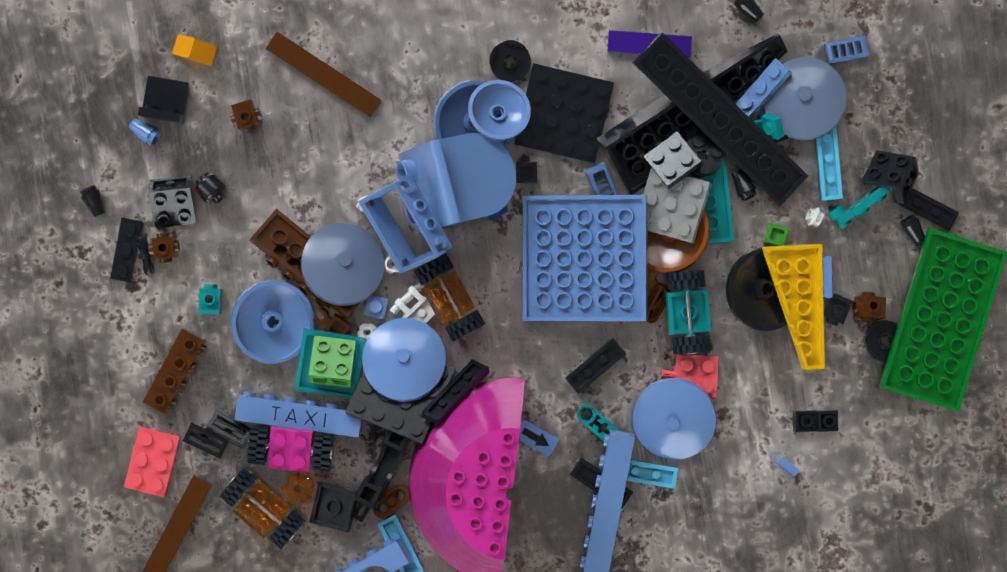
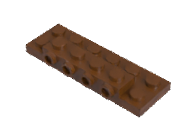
M276 208L249 241L265 253L268 265L272 268L278 267L283 271L282 275L288 281H296L299 284L298 288L304 294H312L315 297V302L320 307H332L345 319H348L360 303L347 306L333 305L318 298L308 288L301 272V256L311 236Z

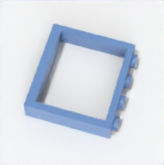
M411 174L358 201L400 274L435 259L453 248ZM394 189L397 190L431 251L417 257L414 255L381 196ZM368 201H371L373 204L371 207L367 204ZM404 259H405V261H406V263H407V265H405V267H404V265H403L402 262H401V261H403Z

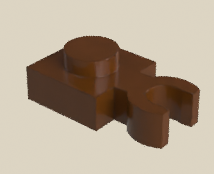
M325 308L319 310L324 315L323 319H319L316 316L313 319L316 324L325 325L326 327L323 331L346 335L352 327L351 323L336 313L333 317H330Z

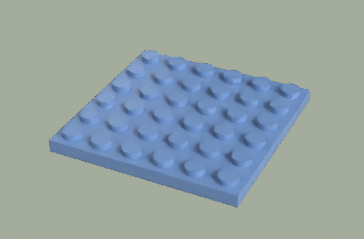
M647 195L523 196V321H647Z

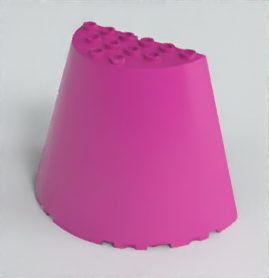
M503 378L479 383L439 426L432 423L424 444L416 443L409 468V491L416 522L423 536L436 553L460 572H502L512 502L506 497V491L513 488L525 384V379Z

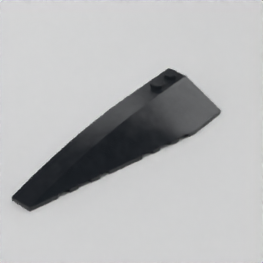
M776 34L726 59L703 73L734 102L745 94L744 91L758 79L775 58L780 60L788 50L780 34ZM663 95L596 138L625 188L632 195L646 186L651 166L644 159V155L676 132L680 134L685 142L695 135H701L703 132Z

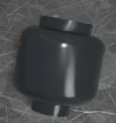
M207 172L196 180L195 191L205 203L214 202L217 204L224 199L226 185L218 175Z

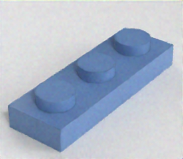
M775 58L738 100L736 105L752 119L792 72Z

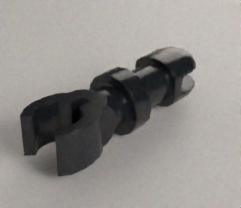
M143 234L136 236V243L140 251L139 258L143 261L144 273L149 275V268L151 274H153L154 266L151 263L147 238Z

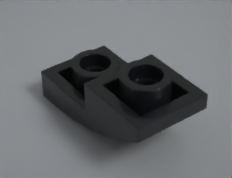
M838 410L793 411V432L838 431Z

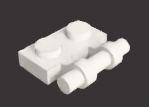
M418 282L414 286L411 285L408 288L409 291L401 299L398 298L394 302L395 305L390 308V311L396 315L402 310L405 313L402 318H411L427 323L444 306L430 291L423 297L420 291L425 286ZM415 297L418 302L409 309L406 305Z

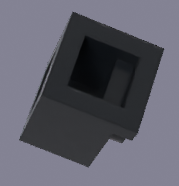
M832 293V298H829L824 310V317L827 318L826 322L834 326H838L839 323L844 324L854 301ZM836 307H840L842 310L839 315L834 312Z

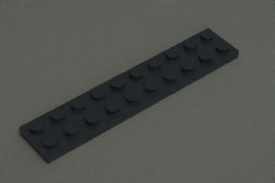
M660 32L632 62L778 206H781L808 177L663 32Z

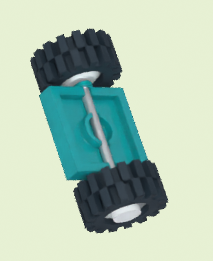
M685 270L667 273L668 290L683 289L682 292L665 293L669 335L685 333L689 335L672 337L673 354L710 352V335H695L696 332L711 331L708 290L691 291L689 289L706 287L704 270Z

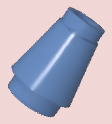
M136 118L129 125V129L146 145H155L161 136L158 127Z

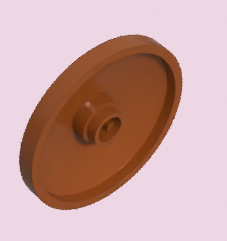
M705 209L694 244L647 231L648 268L662 273L680 272L691 267L701 258L708 246L711 231L710 221Z

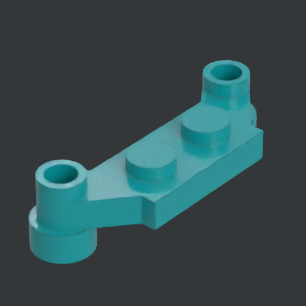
M876 186L845 210L841 204H838L829 210L827 214L831 220H835L838 226L843 229L851 223L850 219L858 215L861 217L870 210L869 206L873 203L878 204L886 198L885 194L889 190L892 191V189Z

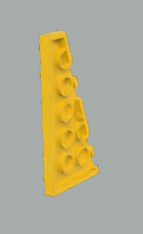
M822 244L762 247L802 369H825Z

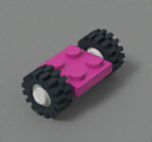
M251 426L247 462L265 465L267 451H269L267 468L309 472L311 456H313L312 470L329 472L333 453V434L316 432L314 447H312L313 430L271 426L269 442V427Z

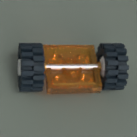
M444 253L424 263V265L415 269L414 273L421 285L433 279L435 280V282L422 288V291L441 326L456 318V322L445 327L449 337L454 342L485 325V322L478 309L462 317L465 312L473 309L475 306L456 271L444 277L440 276L454 268L447 253Z
M243 468L229 482L219 497L231 507L242 497V501L232 512L263 538L275 526L279 525L268 539L282 549L298 532V529L305 520L292 510L283 521L282 517L291 507L260 480L250 492L247 491L256 478Z

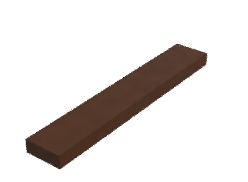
M279 32L275 33L266 47V50L369 117L372 116L381 102L380 98Z
M195 474L193 475L142 572H166L209 493L213 485L212 483Z

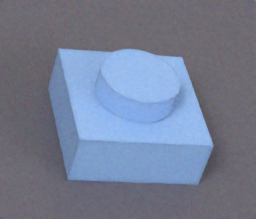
M371 295L367 298L363 314L384 319L389 299Z

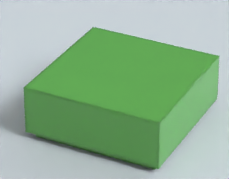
M769 223L764 243L774 246L786 245L790 228Z

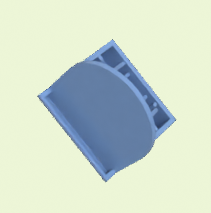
M468 133L445 139H436L398 154L400 161L396 163L397 178L400 179L408 174L412 175L442 229L465 221L492 215L504 208L514 193L516 170L511 155L498 140L487 138L480 133ZM406 207V214L410 224L417 226ZM417 226L418 233H419V235H420V234H422V233H421V231L419 230V228H418V226Z

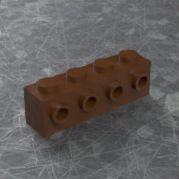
M186 328L181 329L143 403L164 414L168 413V411H173L178 402L175 400L179 392L182 393L188 383L185 379L188 374H193L197 367L195 361L198 355L202 356L207 348V345H205L206 339Z

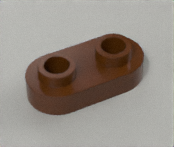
M657 283L652 287L647 297L646 322L655 323L659 319L666 306L665 293H671L667 285Z
M403 485L392 487L384 494L377 510H373L374 515L382 519L392 516L409 502V489ZM398 492H403L404 494L401 500L397 498ZM383 504L387 506L386 512H382L380 509Z

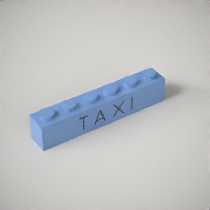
M244 391V394L238 395L235 420L306 429L358 438L360 437L362 426L361 420L345 413L346 409L338 408L339 404L326 403V406H320L318 401L312 400L299 403L297 398L285 397V401L277 400L276 395L264 394V398L256 397L255 392Z

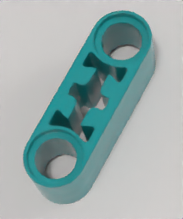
M583 404L578 408V419L602 441L606 433L604 431L599 433V428L595 423L592 426L589 425V423L595 420L596 415L599 416L596 420L600 424L607 423L605 426L607 430L614 429L620 431L591 405ZM584 408L592 410L590 419L585 420L581 418L580 413Z

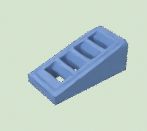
M865 35L824 44L829 65L869 56ZM858 41H860L862 53H858L856 44ZM849 43H852L854 55L850 54ZM841 45H844L846 56L844 57L842 55ZM835 46L837 48L838 58H835L833 47Z
M600 162L585 169L595 195H609L611 193L618 195L606 163ZM603 170V173L593 177L592 174ZM603 178L607 179V181L596 185L597 181ZM610 186V189L599 192L600 189Z

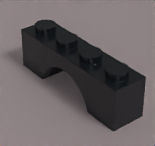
M391 432L387 433L378 459L369 475L363 480L354 498L355 501L374 511L377 510L411 443L410 440Z

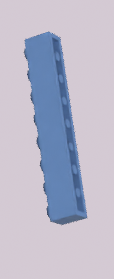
M610 429L609 435H604L603 447H606L605 455L600 456L599 467H602L601 475L596 477L595 487L598 488V493L593 495L591 507L594 508L593 516L589 515L587 527L591 529L589 536L585 535L583 547L587 548L586 555H582L580 560V568H583L582 572H609L635 440L634 433Z

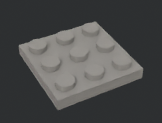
M651 168L643 195H647V231L694 244L712 183L686 176L668 189Z

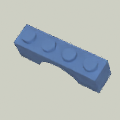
M391 538L382 544L384 547L378 551L376 548H373L365 553L366 557L359 560V558H356L347 564L348 568L342 571L340 567L333 572H363L365 568L371 566L383 567L389 572H394L410 563L413 558L401 538L397 540Z

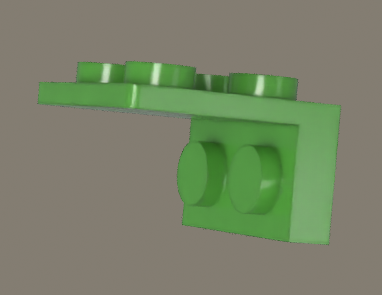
M315 336L309 368V382L351 388L356 341Z

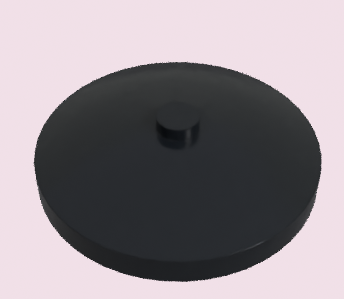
M762 247L746 252L737 259L728 274L726 298L731 312L742 324L755 330L772 331L786 326L787 322Z

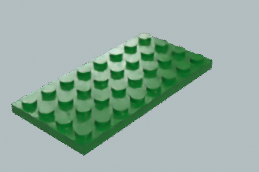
M933 228L927 229L880 381V388L959 412L1007 257L1006 251Z

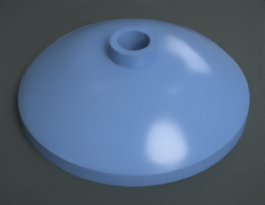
M491 80L481 84L474 90L468 103V116L473 127L483 136L493 140H508L516 137L526 128L531 115V107L526 94L518 86L505 80ZM494 113H499L501 117H495Z

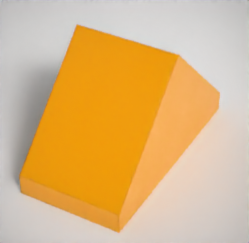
M178 34L172 54L212 67L218 46Z

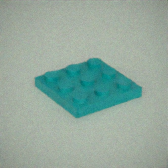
M304 328L295 390L351 399L360 381L362 355L366 338ZM315 336L356 341L351 388L309 382V368Z

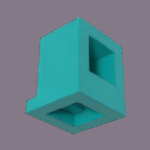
M204 284V288H199L198 313L222 314V289H217L216 284ZM208 295H211L213 297V301L211 303H208L206 301V297Z

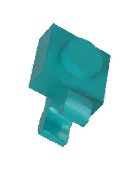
M766 113L758 115V120H752L769 137L777 140L784 137L780 117Z

